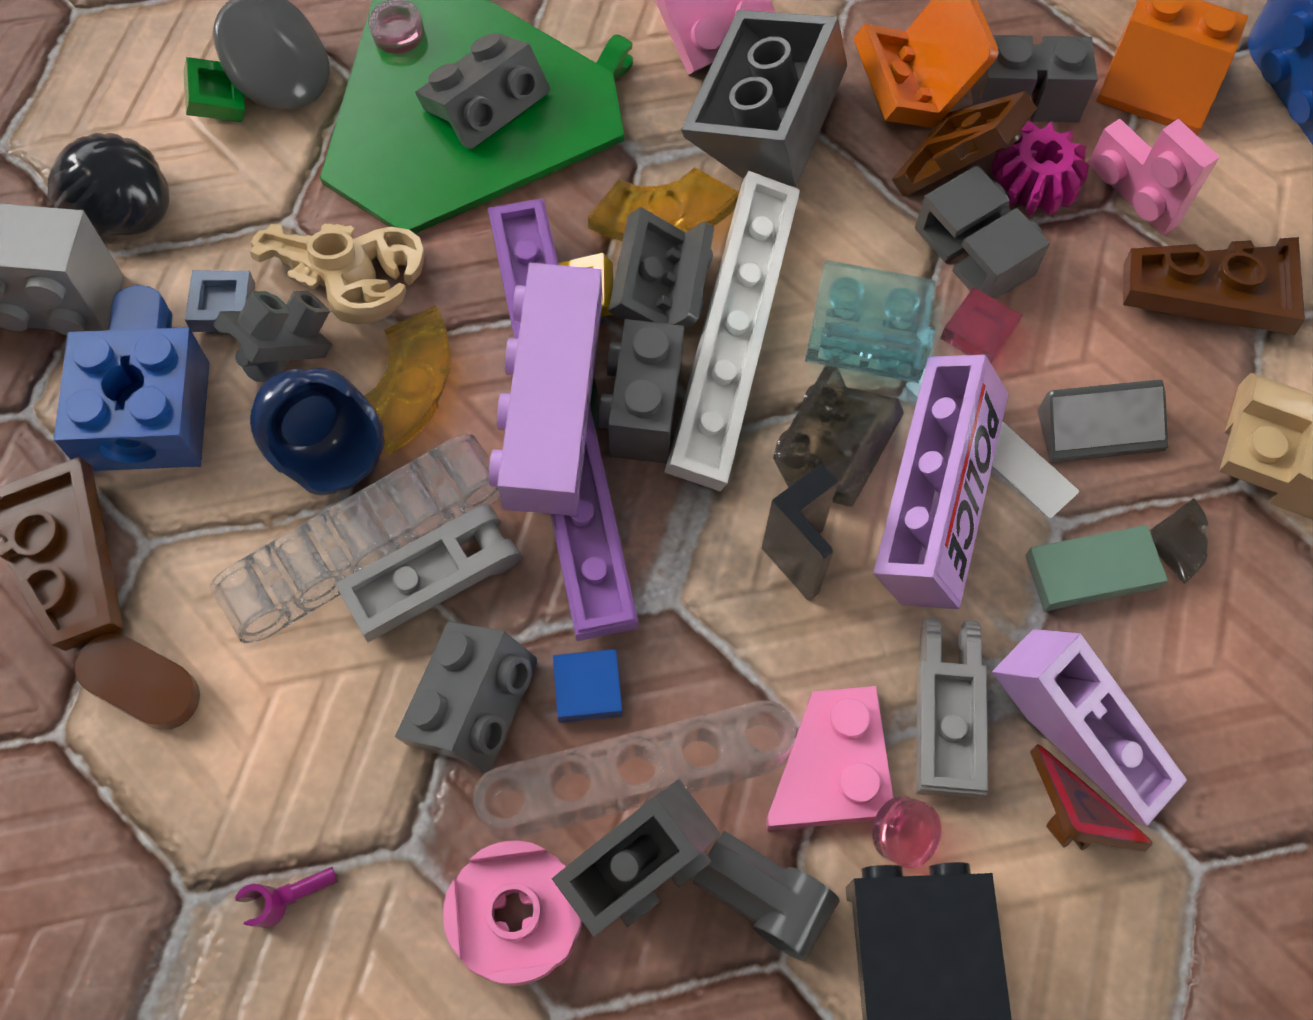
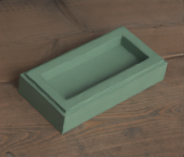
M1148 525L1031 547L1025 555L1044 611L1159 589L1168 582Z

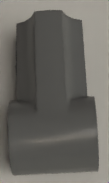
M723 831L708 854L711 862L697 873L693 884L753 923V930L770 944L795 959L806 961L839 904V897L827 886L807 873L793 867L783 869L742 841Z

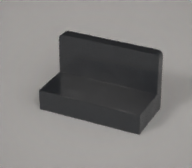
M822 463L772 499L762 544V550L809 601L819 594L833 554L832 547L820 533L824 530L839 481Z

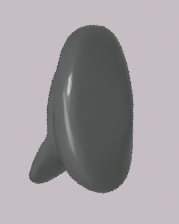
M229 0L220 9L213 27L215 49L225 74L235 88L245 97L270 109L292 110L309 105L321 96L330 76L329 59L311 23L294 4L288 0Z

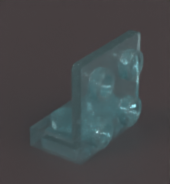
M826 261L822 270L805 362L919 383L932 350L935 328L929 327L936 286L935 281L841 262Z

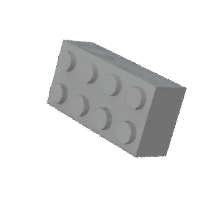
M0 203V327L11 331H24L27 328L50 329L67 335L68 332L108 330L112 300L114 295L121 290L124 275L84 210Z

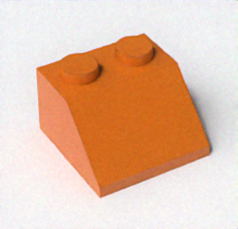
M1137 0L1125 25L1096 102L1166 126L1179 119L1198 136L1235 56L1248 15L1202 0Z

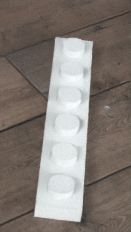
M748 171L741 184L664 473L717 491H721L728 483L800 193L799 189Z

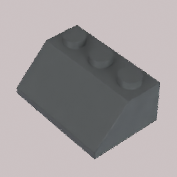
M737 10L681 128L683 137L743 179L748 171L788 186L797 187L848 66L838 17Z

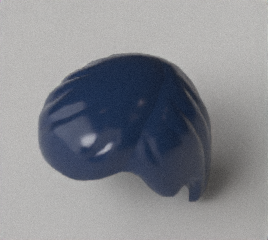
M314 368L309 370L292 369L280 372L268 379L260 387L251 409V432L262 455L279 473L285 474L309 493L322 496L336 491L347 490L369 476L378 465L379 456L385 443L382 421L365 396L349 380L334 370Z

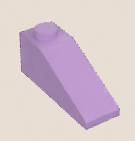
M1032 629L992 671L1026 719L1138 824L1148 826L1186 783L1187 779L1081 633Z

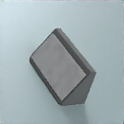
M1163 380L1052 390L1046 394L1037 410L1050 463L1160 452L1168 448L1166 391Z

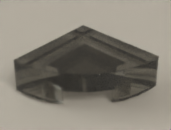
M1194 498L1149 530L1159 557L1184 584L1202 568L1208 555L1206 531L1208 521L1203 509Z

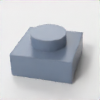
M192 270L185 314V322L191 331L219 332L213 325L220 311H242L249 295L255 290V281L251 272Z

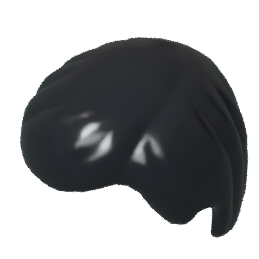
M95 132L88 136L77 138L65 146L59 153L48 176L47 196L53 208L84 210L100 237L106 235H136L147 232L162 220L170 202L166 178L151 151L140 145L137 141L123 138L115 133L102 134Z

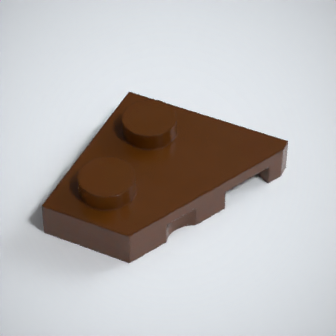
M1023 91L949 112L891 180L902 196H907L993 152L1007 149L1022 136L1023 131L1021 128L1037 110L1028 93Z

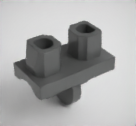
M252 291L242 311H220L213 325L220 333H229L237 339L241 348L236 353V362L242 366L247 376L256 382H266L274 375L283 372L289 360L325 358L332 346V343L319 332L330 311L309 291H293L287 304L278 296L267 291Z

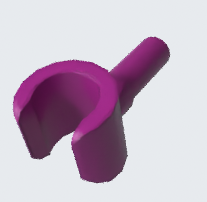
M330 867L293 884L288 883L279 888L254 883L246 885L238 891L235 901L249 902L263 895L265 898V909L262 914L257 918L245 921L243 924L261 928L273 927L281 921L288 905L297 902L296 900L333 885L338 880L333 867Z

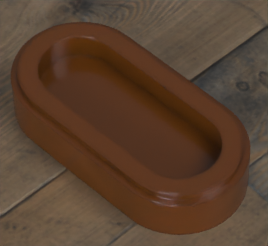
M118 633L99 635L90 640L77 656L75 674L78 682L84 689L98 699L151 728L158 730L176 728L188 721L198 707L200 699L199 686L187 670L125 635Z

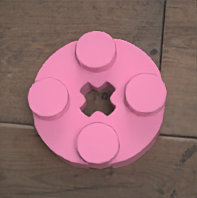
M516 840L489 845L470 858V863L460 871L456 880L453 879L444 900L443 922L450 947L470 971L495 984L509 986L524 985L548 976L556 967L569 959L582 926V920L551 879L566 866L556 856L548 853L546 849L531 842ZM512 893L519 894L522 904L533 905V916L524 919L522 930L516 932H509L507 923L502 921L496 922L494 917L495 910L506 907V896Z

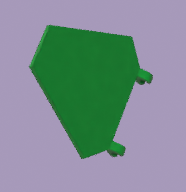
M372 0L320 180L324 186L388 227L409 229L414 234L624 142V130L614 79L625 75L633 66V57L628 54L632 49L633 43L621 35H613L595 63L490 0ZM499 33L529 43L549 84V93L473 149H468L461 145L449 121L424 111L415 91L429 82L428 77L434 70L449 63H456L471 52V45L479 38L488 34Z

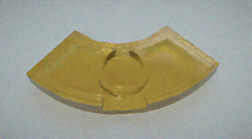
M695 167L680 180L665 185L637 186L619 179L588 216V228L609 238L623 241L628 215L640 207L684 232L689 231L703 221L715 226L734 211L739 191Z
M436 305L384 330L390 346L388 368L377 386L364 396L382 421L385 439L384 450L387 455L408 443L431 420L439 407L438 401L445 388L448 375H450V344L444 321Z

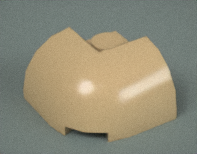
M1250 373L1239 384L1225 429V433L1230 436L1219 472L1271 490L1268 503L1313 519V394Z

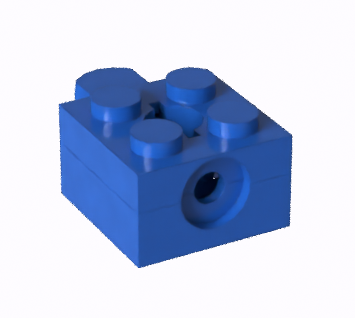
M129 286L114 295L108 330L67 333L54 441L70 460L81 457L92 465L93 471L201 467L210 362L189 327L171 328L173 314L159 291L150 286Z

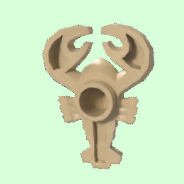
M325 223L322 225L321 230L314 235L302 236L297 234L285 235L283 234L281 224H270L266 230H259L250 241L252 246L250 254L253 260L261 263L274 256L281 259L282 263L290 266V269H292L287 272V276L291 280L297 281L303 287L307 286L308 289H315L318 285L326 288L331 312L340 321L357 325L377 322L391 315L402 304L406 294V286L404 284L398 283L389 289L388 280L376 279V272L372 263L373 259L377 258L386 274L395 280L400 275L398 266H405L404 281L408 286L420 276L425 259L420 237L409 229L397 227L376 229L352 239L355 228L351 225L344 226L341 224Z

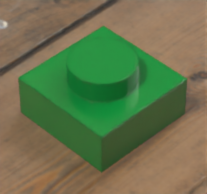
M186 57L183 70L186 115L242 122L245 111L244 95L229 80L221 62Z

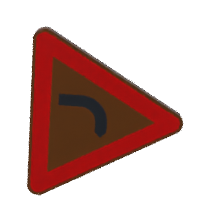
M1037 744L1030 751L1056 812L1046 827L1063 848L1067 847L1072 840L1081 850L1086 849L1091 844L1146 852L1153 843L1146 834L1043 746Z

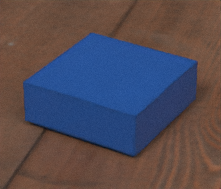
M616 649L553 655L559 723L622 717Z

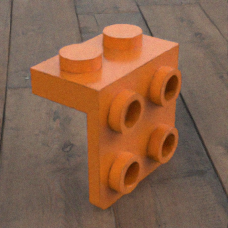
M931 0L906 31L864 23L853 38L884 120L928 128H935L995 62L998 56V46L978 0Z

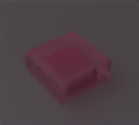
M973 287L945 325L940 339L967 355H986L992 364L1018 327L1023 315Z

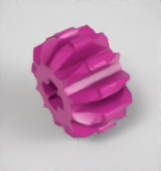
M1028 121L1024 128L1021 129L1023 131L1022 136L1013 145L995 153L991 165L993 168L991 173L995 176L994 181L1004 188L1010 199L1008 207L1016 204L1025 206L1027 217L1035 212L1036 208H1040L1046 215L1051 217L1055 211H1058L1060 206L1068 208L1076 200L1081 190L1080 187H1083L1089 173V164L1084 161L1087 146L1072 143L1073 130L1062 134L1054 131L1052 121L1043 129H1039L1035 124Z

